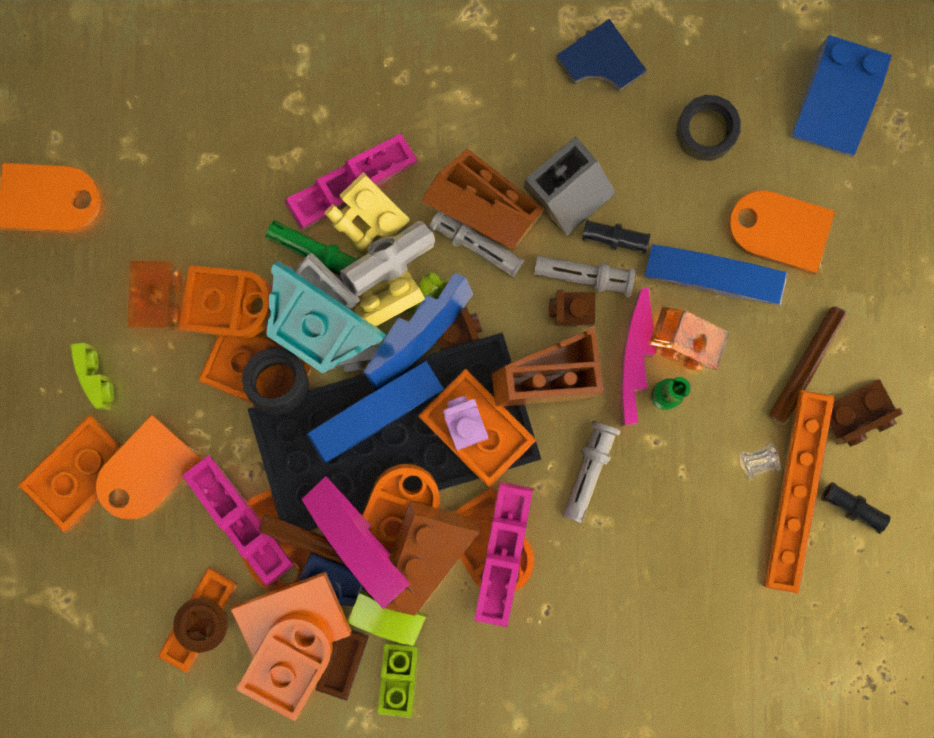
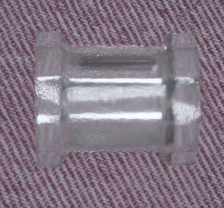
M771 442L767 443L765 448L749 453L745 451L739 453L740 464L747 480L754 479V475L770 470L774 472L781 470L777 451Z

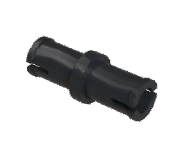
M586 220L582 240L609 245L612 250H617L618 247L646 254L651 234L624 229L621 224L610 226Z
M831 482L822 494V501L846 513L845 516L849 520H857L878 534H881L890 522V515L866 503V498L863 496H854L834 482Z

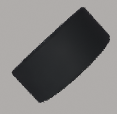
M704 95L693 99L685 106L677 122L676 136L680 146L688 155L698 160L712 161L723 157L735 145L741 133V119L737 109L730 101L718 95ZM705 109L720 113L727 123L725 139L712 147L697 143L689 131L692 117L697 112Z
M273 347L261 350L250 358L243 370L242 384L244 392L254 407L265 414L281 415L289 413L300 406L307 396L309 387L307 372L299 358L287 349ZM271 366H288L295 376V383L291 390L285 395L274 399L262 396L256 386L259 375Z

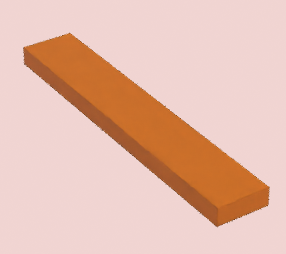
M799 390L763 585L766 588L799 594L835 396Z

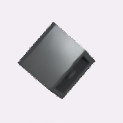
M576 136L529 175L524 183L525 190L539 205L545 208L544 211L566 236L616 194L598 161Z

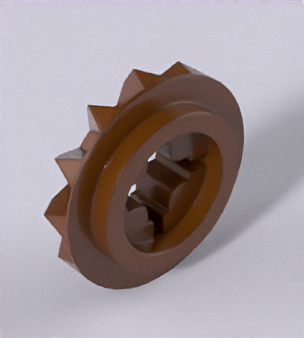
M204 597L187 601L178 609L174 617L173 629L176 639L184 648L192 652L203 653L213 650L225 638L228 629L226 612L216 601ZM196 614L202 620L206 618H213L214 620L206 627L208 639L201 630L196 632L195 630L192 632L188 630L197 623Z

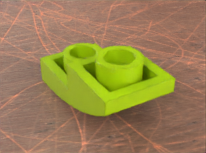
M86 343L71 344L74 367L85 394L96 409L110 410V402L114 401V388L112 382H108V377L100 374L94 375V370H98L99 365L96 350H92V346Z
M362 590L358 595L347 623L374 635L414 646L427 615L420 611L413 616L386 608L382 609L367 591Z
M384 645L378 715L412 718L418 647Z

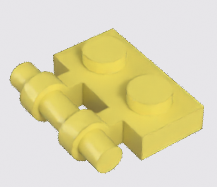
M364 172L340 194V197L347 206L340 211L335 205H331L325 211V215L332 221L331 225L338 232L343 231L352 240V245L359 252L364 251L366 254L369 253L368 248L373 243L372 240L377 234L382 238L393 237L410 221L409 217ZM357 215L368 224L362 231L352 223V220Z
M407 270L402 276L389 281L382 280L359 295L357 298L360 301L353 308L357 315L376 327L422 302L425 298Z

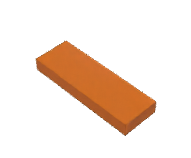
M207 568L190 600L204 597L216 601L224 610L238 583L211 568ZM196 614L197 623L188 630L189 632L201 630L208 638L206 627L214 620L213 618L202 620ZM172 629L157 657L187 673L199 653L184 648L176 639L174 629Z

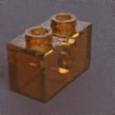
M130 261L127 327L135 331H174V323H179L180 306L179 303H175L176 290L181 288V272L176 271L177 267L170 261ZM154 290L162 293L160 300L156 298L157 303L149 299L151 293L155 295Z
M662 307L649 345L660 349V356L677 362L680 359L683 360V367L696 372H702L703 368L717 370L729 332L686 310Z

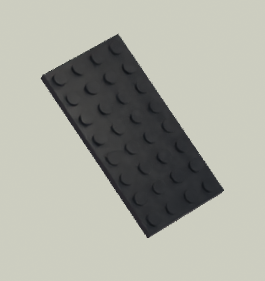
M502 332L422 356L393 380L427 361L444 390L467 369L494 397L492 373L512 363ZM365 374L308 390L307 396L300 406L289 413L271 415L265 414L255 407L248 408L279 519L306 530L318 528L302 499L326 476L360 514L363 513L378 477L385 470L396 465L412 464L425 469L435 479L439 491L479 479L418 417L441 393L415 407L406 415L325 464L307 434L378 390L373 388ZM525 405L503 406L535 438ZM535 441L507 470L541 460L537 442ZM408 476L403 481L404 488L410 491L417 490L422 484V480L417 476Z

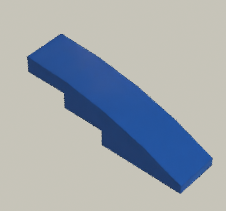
M655 244L651 246L645 276L648 279L677 283L682 287L711 291L716 295L781 306L788 275L784 271L747 262Z
M454 273L438 299L426 295L425 300L422 301L410 322L398 317L364 370V374L373 388H382L407 370L451 326L460 314L461 309L465 307L473 296L466 277Z
M426 361L309 432L307 436L325 464L406 415L415 407L441 393L444 388Z

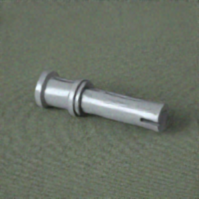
M439 210L428 227L429 230H437L451 239L454 246L460 247L461 244L510 274L513 278L524 262V259L519 258L498 243Z
M538 255L534 275L595 286V290H598V292L603 293L604 290L624 293L625 297L630 298L636 269L631 268L627 271L609 267L608 263L600 264L597 267ZM553 267L582 272V274L554 270ZM587 274L597 275V278L587 276ZM609 278L624 280L625 282L622 283L617 281H611L609 280Z
M592 421L593 431L587 447L582 448L581 452H583L584 460L565 512L562 515L580 523H583V518L602 466L610 462L609 452L615 436H619L621 432L618 429L596 421Z

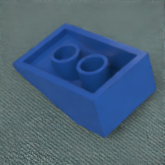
M828 35L819 47L791 137L853 157L883 86L892 55Z

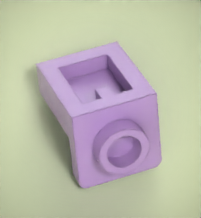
M462 396L447 402L448 409L443 410V415L456 450L488 439L475 399L467 401L466 396Z

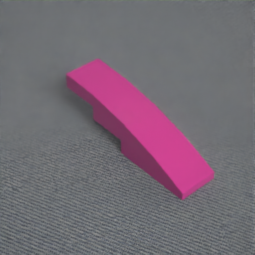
M400 133L347 160L344 166L317 179L314 185L286 198L285 205L302 231L326 218L325 211L331 205H335L339 210L347 206L340 197V194L363 172L379 187L417 163L418 160Z
M642 288L638 292L627 326L620 376L622 426L638 423L635 391L647 389L644 358L653 357L657 354L649 288Z
M210 455L182 475L219 528L224 530L242 557L248 560L265 585L269 586L295 566L275 538L262 534L259 531L261 519Z
M327 476L324 477L302 501L339 557L374 600L384 609L410 583L388 560L391 554L368 530L372 527Z
M504 482L499 484L474 621L508 627L533 488Z

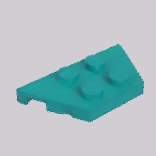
M277 261L273 264L271 274H274L273 288L269 296L271 316L268 319L267 336L321 373H325L336 367L339 363L356 356L368 347L378 344L386 336L377 327L281 262Z

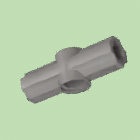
M418 221L394 237H385L375 241L369 246L368 254L340 271L341 276L339 277L341 282L358 297L382 280L389 281L402 276L407 271L408 263L434 247L435 238L432 231L427 228L425 223Z

